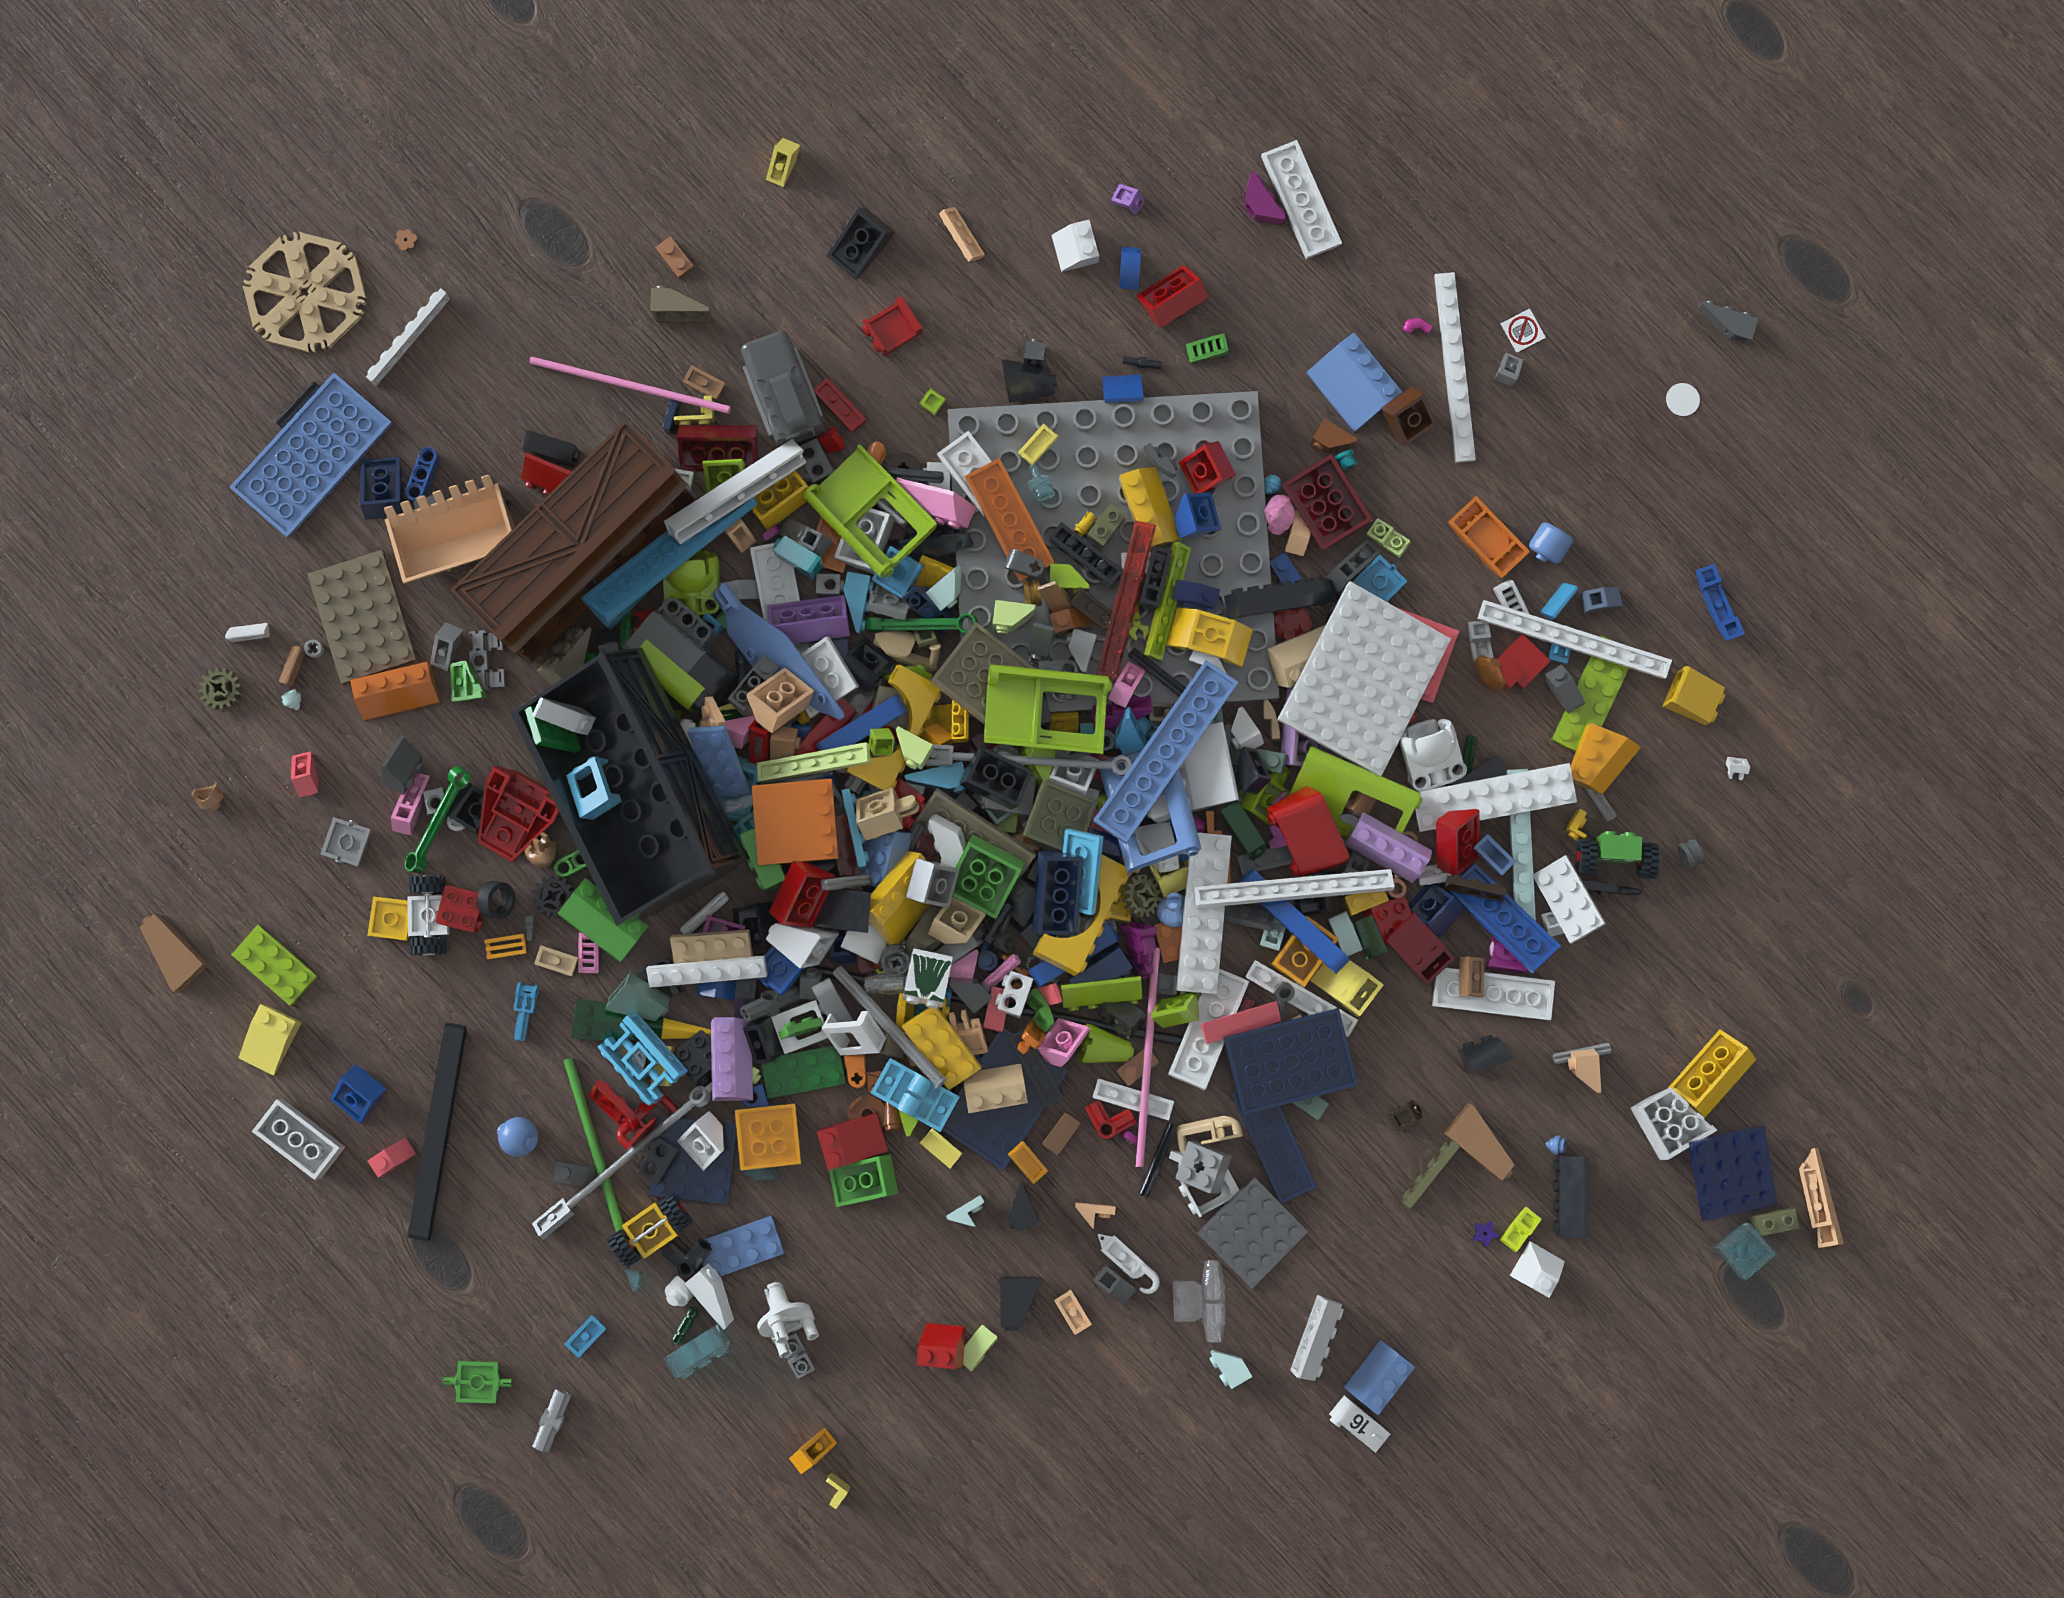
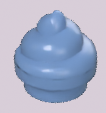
M1556 1135L1547 1141L1545 1145L1553 1154L1559 1156L1560 1154H1565L1567 1140L1562 1138V1136Z

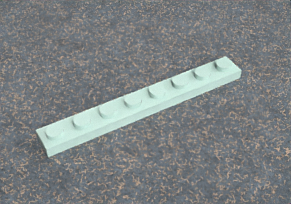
M1528 769L1507 770V775L1528 771ZM1530 811L1509 815L1511 857L1516 861L1512 865L1513 900L1536 921Z

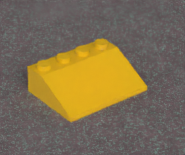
M907 851L871 893L869 922L889 945L900 944L930 906V904L906 897L916 859L926 860L921 853Z

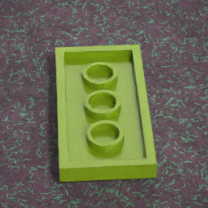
M257 925L231 954L289 1006H293L318 977L316 973L260 925Z

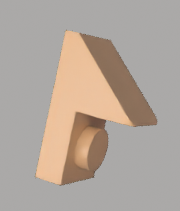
M1075 1202V1207L1093 1229L1095 1213H1099L1098 1217L1110 1218L1111 1215H1115V1206Z

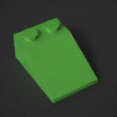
M891 1155L865 1159L829 1170L836 1207L899 1194Z

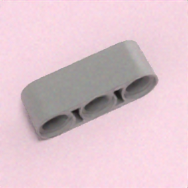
M830 978L811 987L827 1017L829 1014H832L837 1022L853 1021Z

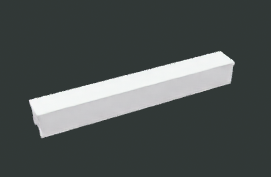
M794 439L789 440L666 519L664 523L668 534L679 544H682L804 465L806 460L802 456L803 449L795 443Z

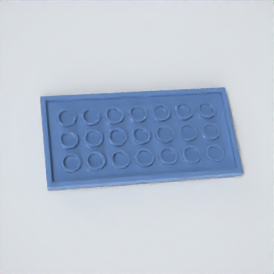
M333 373L229 488L289 539L393 423L337 374Z

